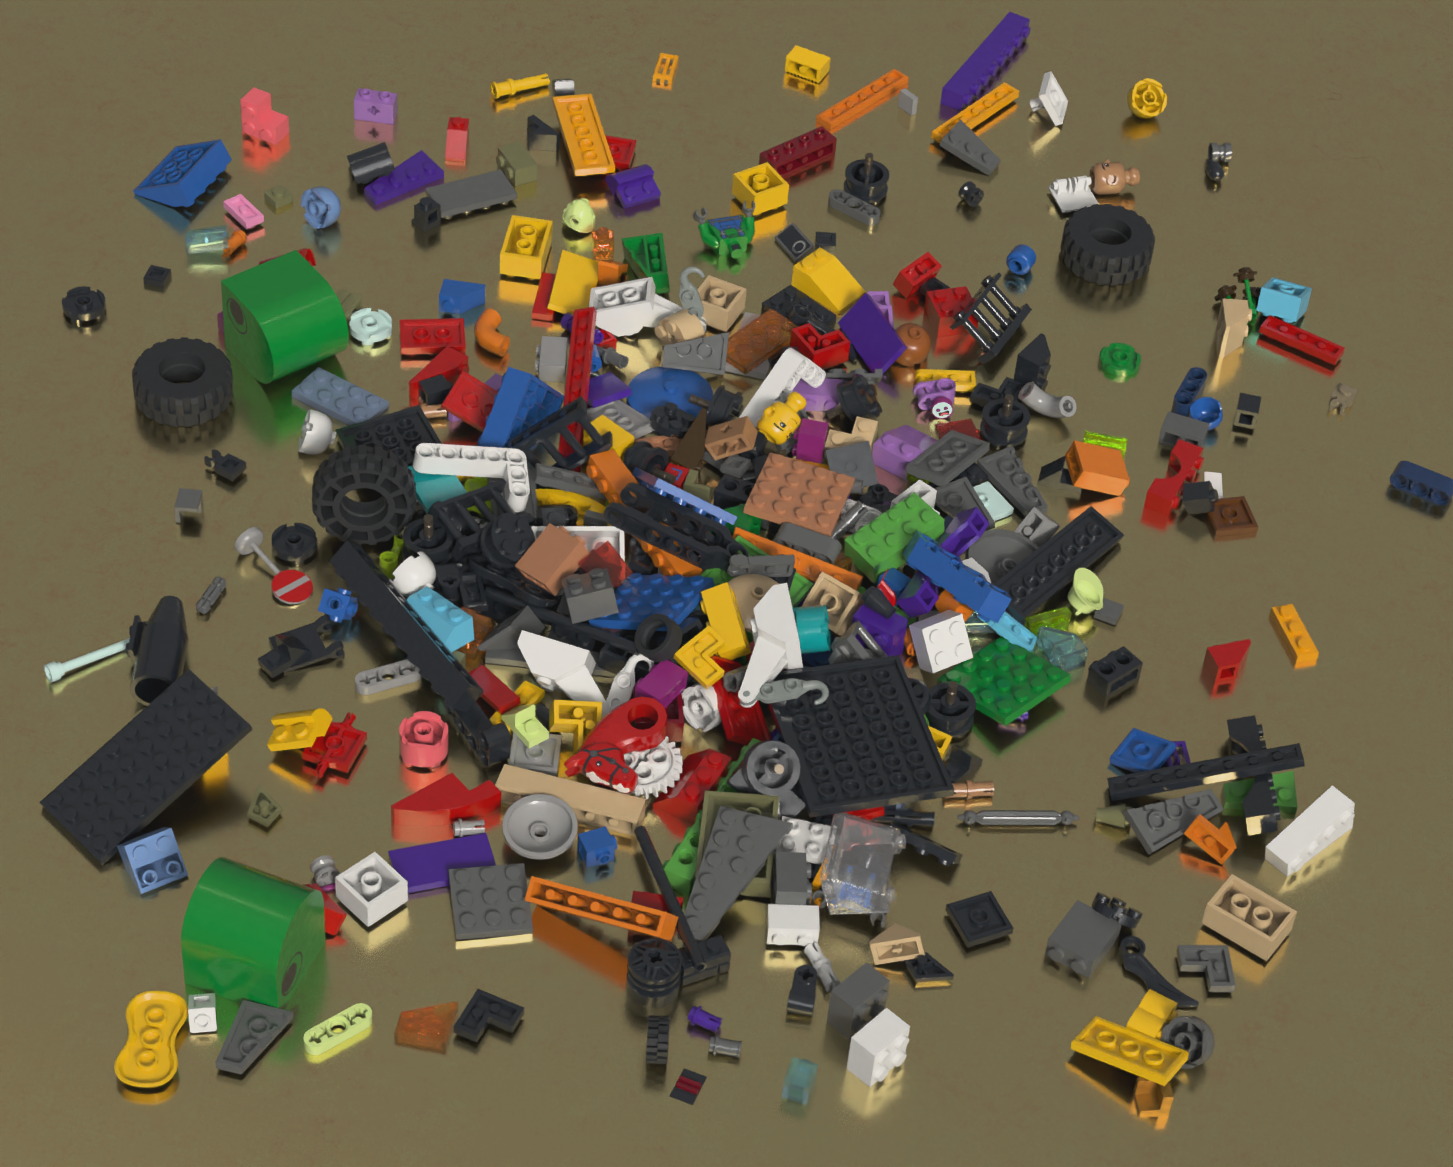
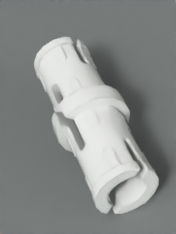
M815 942L813 947L811 943L805 947L804 953L816 969L817 976L822 981L825 990L831 992V988L834 989L841 982L832 970L831 961L824 956L819 944Z

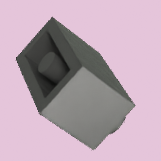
M1168 411L1161 427L1158 443L1174 448L1177 441L1181 439L1203 448L1210 424Z

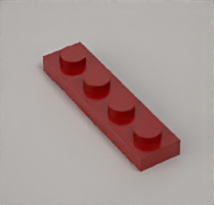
M1271 315L1260 326L1259 333L1333 365L1344 354L1345 347Z

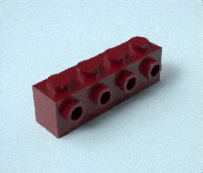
M821 126L761 152L759 165L768 162L781 177H785L834 155L837 138Z

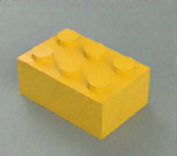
M512 215L500 252V274L541 279L552 243L553 221Z

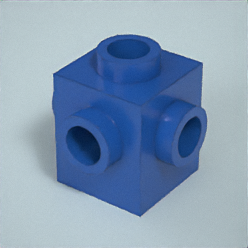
M338 587L337 590L325 588L318 611L329 614L331 620L342 623L343 619L351 620L356 614L358 598L351 596L352 591Z

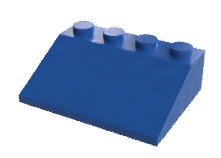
M221 139L176 146L133 192L135 195L173 207H189L195 203V199L206 191L205 188L216 180V176L227 168L226 166L232 159Z

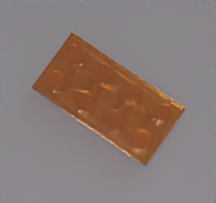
M770 309L728 338L726 362L746 375L778 350L789 345L791 330L799 326L773 309Z

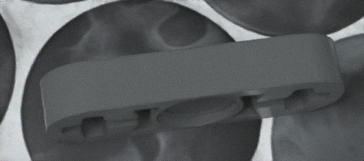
M836 189L829 193L828 204L830 207L867 225L879 223L881 211L877 207L842 190Z

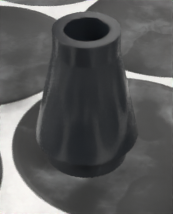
M871 586L861 597L865 607L886 619L891 618L896 611V608L892 606L880 588Z

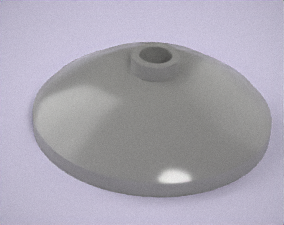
M534 794L517 800L508 808L503 818L502 828L505 841L512 850L524 857L540 860L553 858L564 853L576 838L578 824L574 811L566 802L551 795Z

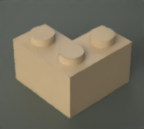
M857 416L851 434L830 429L824 446V462H827L825 450L869 441L872 453L873 444L877 438L878 421Z

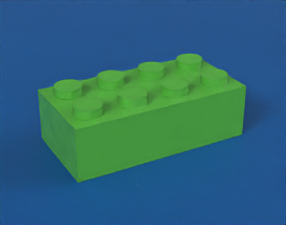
M914 492L844 539L845 556L875 584L878 582L879 576L886 572L887 569H897L907 562L903 552L916 530L938 541L944 533V519Z

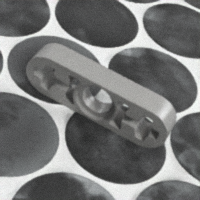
M406 659L362 671L355 676V689L359 694L370 695L413 683L421 678L419 674L420 669ZM385 674H392L395 676L393 679L390 680L382 678V676H384Z

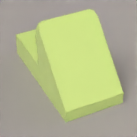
M535 704L521 705L501 715V719L528 748L549 739V731L535 717Z

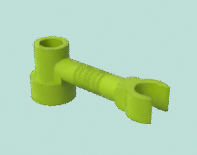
M394 535L392 550L381 553L379 557V565L388 579L395 577L393 572L398 566V557L404 547L403 539H398V535Z

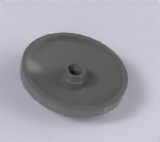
M992 529L984 531L982 536L967 549L965 560L972 557L988 572L991 584H994L1039 547L1018 533L1003 529Z

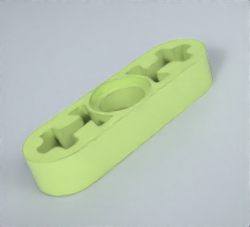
M358 1003L309 1029L303 1037L305 1051L311 1055H320L369 1028L372 1024V1009L367 1004ZM335 1025H342L345 1027V1030L341 1033H334L331 1031V1028Z

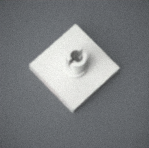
M1052 71L1044 73L1039 97L1031 99L1030 106L1034 112L1045 108L1055 126L1063 124L1068 100Z

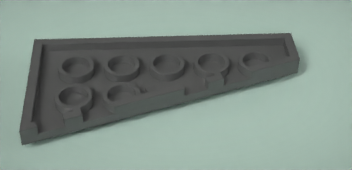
M720 806L684 913L696 942L706 940L711 935L725 912L731 909L739 894L745 891L765 865V861L770 854L779 847L780 841L793 829V823Z

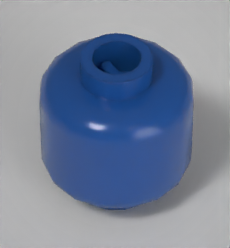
M1017 245L1007 256V267L1014 274L1024 275L1035 264L1036 254L1027 245Z

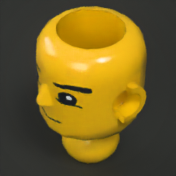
M793 391L788 394L785 403L781 401L772 403L764 410L762 416L757 421V429L770 442L776 445L785 443L800 425L801 419L797 412L806 407V399Z

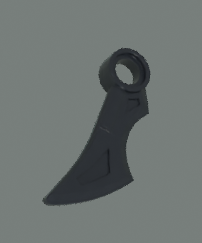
M793 305L788 313L790 321L797 326L810 323L821 335L836 331V329L823 323L816 314L810 312L803 305ZM841 331L844 334V336L849 340L845 331ZM850 341L848 358L852 362H856V351Z
M1128 936L1122 940L1119 956L1123 960L1125 970L1139 976L1144 981L1147 990L1151 989L1177 1002V1007H1198L1199 1002L1175 988L1144 956L1146 947L1143 940L1136 936ZM1127 946H1134L1139 952L1131 954L1125 948Z

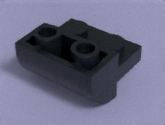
M385 142L347 156L357 184L369 183L374 177H384L395 170Z

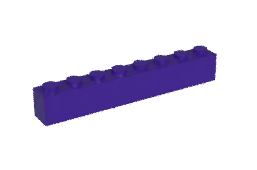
M1009 12L944 85L940 103L962 111L966 105H969L972 98L979 94L983 86L987 85L990 77L995 76L997 69L1004 65L1008 57L1012 56L1016 47L1019 48L1023 39L1029 36L1031 30L1029 27L1030 19Z

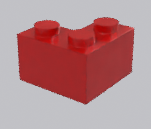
M808 323L791 330L790 347L797 346L802 355L810 359L821 369H827L848 361L850 341L840 330L820 335Z

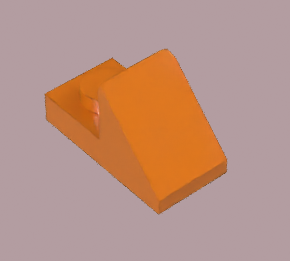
M609 259L599 260L598 283L603 286L620 283L622 273H627L629 264Z
M1201 814L1197 816L1184 832V835L1221 865L1237 848L1227 822L1218 829Z

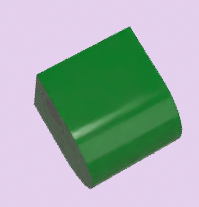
M297 250L221 280L225 347L259 382L268 384L338 354L347 348L349 342L348 325L337 295L324 277Z
M217 858L208 866L198 881L185 913L181 932L185 984L215 993V995L240 1004L243 1000L285 1009L326 941L322 893L316 889L228 858Z

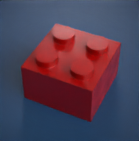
M967 286L927 291L924 311L937 338L969 333L962 324L953 330L950 328L955 321L953 317L960 310H963L972 299ZM971 314L968 319L978 329L979 321Z

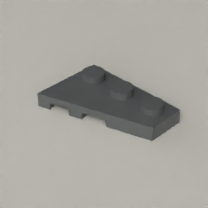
M243 1000L216 1060V1069L242 1075L293 1019V1012Z

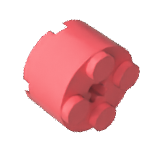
M419 711L413 713V717L409 719L406 717L402 720L399 726V751L403 762L406 765L436 768L441 765V761L445 759L448 753V725L441 720V716L429 711Z

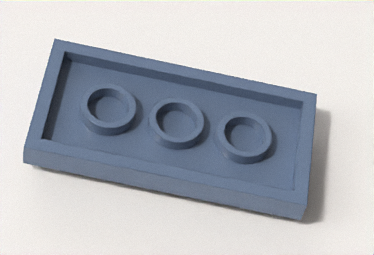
M319 367L292 390L293 398L347 425L380 417L389 409V401Z

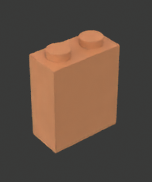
M549 523L515 567L526 579L556 596L563 587L561 579L574 574L590 552L585 548L586 542L577 535L572 537L570 532L564 527L559 526L557 528Z

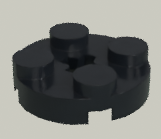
M87 286L76 287L69 290L67 296L62 298L63 312L67 317L71 318L73 323L102 318L105 314V296L98 289L95 292Z
M668 402L665 406L654 408L650 420L652 421V428L661 435L671 437V434H674L682 439L694 422L695 417L679 409L676 404Z
M294 523V526L287 527V524H284L272 533V553L283 560L291 561L293 564H302L305 559L311 557L317 550L316 532L306 524Z
M1097 892L1092 903V908L1109 919L1112 917L1119 920L1118 923L1130 928L1137 927L1143 913L1131 907L1129 909L1126 908L1127 903L1117 897H1113L1110 900V897Z

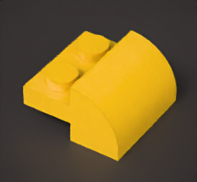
M322 708L278 713L271 719L275 729L267 746L271 752L312 747L316 737L325 736L333 718L328 711Z

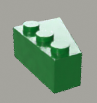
M663 233L621 238L624 257L639 279L652 277L656 286L655 294L670 292Z

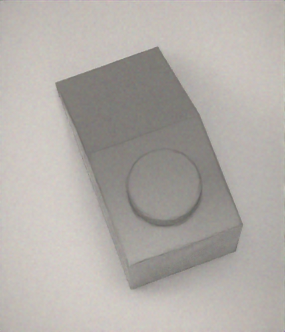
M1033 507L1014 532L1028 538L1040 547L1055 534L1060 525L1047 513Z

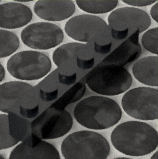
M1255 715L1227 720L1233 754L1237 755L1267 749L1265 740L1260 741V739L1264 738L1262 724L1257 725ZM1272 772L1256 775L1249 794L1242 801L1248 835L1278 831L1276 821L1281 820L1279 806L1273 805L1277 803L1275 789L1270 790V787H1274Z

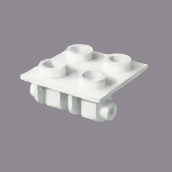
M1086 175L1077 177V179L1076 177L1056 179L1051 183V186H1048L1062 212L1076 211L1085 206L1090 207L1093 204H1099L1088 187L1092 182L1091 177Z
M782 816V821L793 823V829L780 841L776 852L806 853L807 862L822 865L826 857L831 826Z

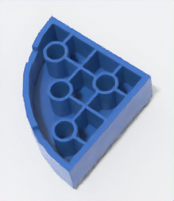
M508 367L502 377L500 390L494 397L492 411L486 418L484 432L478 439V446L507 448L509 439L559 410L564 401V395L534 375Z

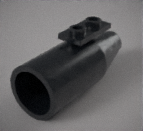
M175 596L162 597L148 621L142 622L140 616L135 615L133 625L129 628L130 641L126 644V654L131 658L134 665L130 692L135 700L146 706L183 674L189 640L183 603Z

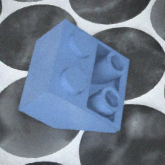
M162 827L117 845L125 869L140 894L188 876L172 828Z

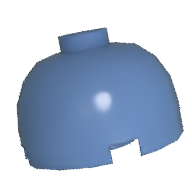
M314 187L304 191L301 197V208L305 206L306 211L304 217L312 227L316 229L325 228L335 223L341 213L340 199L330 188Z

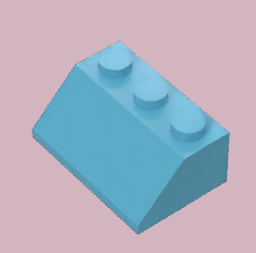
M428 586L408 597L407 601L451 653L474 640L473 617Z

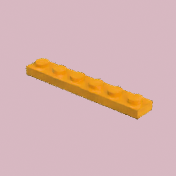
M1004 82L931 132V138L941 143V140L960 119L970 129L974 128L1018 98L1019 90Z

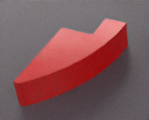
M450 773L391 805V822L399 826L438 827L453 825V821H458L459 818L462 821L473 820L501 808V791L490 780L469 791L453 773Z

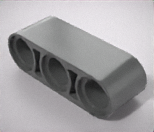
M788 522L781 524L773 539L777 543L834 564L842 549V545L836 539Z

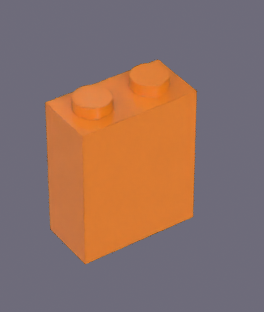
M1073 441L1065 454L1073 486L1120 496L1130 482L1121 451Z

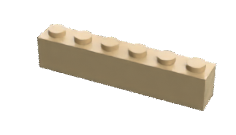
M504 764L495 784L501 791V803L512 805L517 800L529 795H551L563 800L572 808L577 822L600 828L606 826L608 830L635 836L634 830L636 827L641 826L645 816L646 799L547 775L542 772L523 769L518 766Z

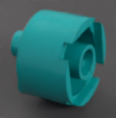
M814 605L792 608L795 621H797L796 627L801 654L830 651L831 635L828 627L829 616L827 606Z

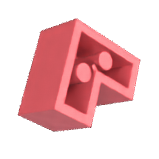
M253 87L240 99L242 132L277 145L289 133V116L272 110L270 93Z

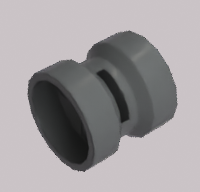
M1217 143L1209 144L1208 160L1212 159L1214 162L1218 160L1222 162L1231 161V143H1223L1222 145Z

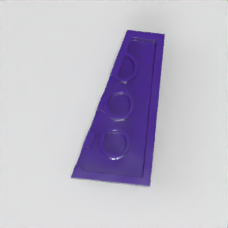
M421 150L395 167L391 174L380 177L366 186L364 194L377 205L444 178V171Z

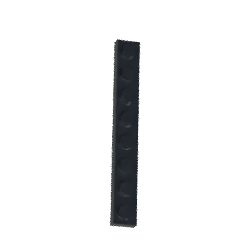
M1300 743L1110 777L1107 780L1111 801L1304 767L1305 763Z

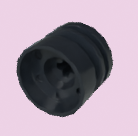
M660 938L642 940L631 948L628 955L626 987L627 993L634 1002L648 1008H661L671 1004L677 998L682 972V956L678 948L668 940Z

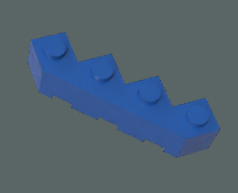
M917 530L903 552L907 565L923 572L930 578L933 584L943 587L953 594V598L956 601L968 605L984 621L989 622L992 620L998 623L1012 600L1007 591L989 583L983 574L964 565L960 557L944 550L935 539Z

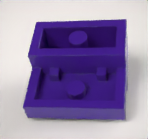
M647 164L607 175L605 179L613 196L618 197L624 209L659 199L661 196V192L653 179L654 171Z

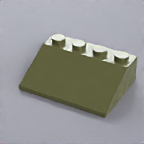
M705 791L695 880L720 806L779 820V796ZM776 851L770 854L765 861V865L745 891L740 893L741 895L771 898Z

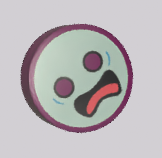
M946 397L934 399L931 403L932 414L939 419L949 417L953 413L952 401Z

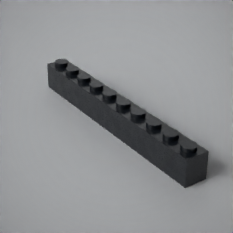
M346 540L330 560L331 564L336 568L334 572L340 578L346 580L347 588L359 596L358 601L371 610L370 615L376 621L382 623L383 631L395 639L394 644L399 649L407 653L406 658L420 669L419 674L432 683L431 688L433 691L443 696L445 699L444 704L453 711L457 709L466 713L484 692L483 689L361 546Z

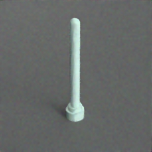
M130 638L64 663H56L55 661L44 665L46 677L52 683L60 680L61 676L65 675L67 671L126 650V644L129 643Z

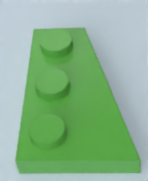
M1294 771L1273 774L1274 787H1270V790L1275 789L1277 803L1273 805L1279 806V811L1282 813H1296L1298 805ZM1255 778L1223 784L1224 808L1244 810L1242 801L1249 794Z

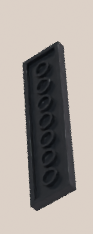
M1090 506L993 584L1007 591L1012 599L1006 611L1019 623L1023 622L1073 580L1077 569H1087L1120 542L1124 534Z

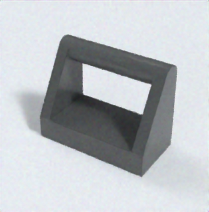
M859 620L854 622L834 644L848 662L873 659L855 638L856 634H858L877 658L888 657Z

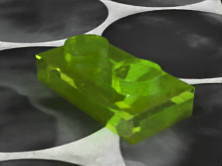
M1066 606L1027 617L1025 628L1037 637L1063 631L1069 628L1072 612Z

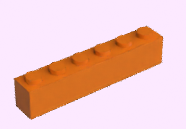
M531 876L524 900L537 906L668 940L669 942L672 941L678 921L677 916L664 911Z

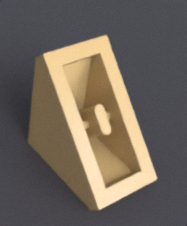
M894 923L870 941L875 965L915 959L920 955L925 956L920 933L897 923Z

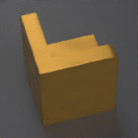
M1142 1077L1137 1078L1133 1094L1138 1113H1169L1174 1098L1170 1081L1166 1086Z

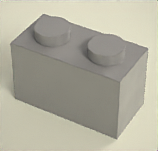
M542 336L541 345H537L536 357L540 359L535 360V372H539V379L541 381L565 382L568 338Z

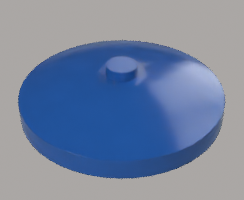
M659 366L647 369L631 380L629 387L631 388L632 395L627 397V405L650 419L654 408L665 406L666 403L671 402L676 404L679 409L692 414L696 419L702 407L689 403L690 396L693 394L711 402L713 391L710 384L696 372Z

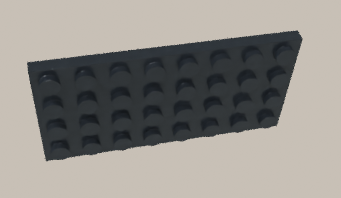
M188 669L39 803L103 866L119 851L117 845L134 838L253 729L247 721Z

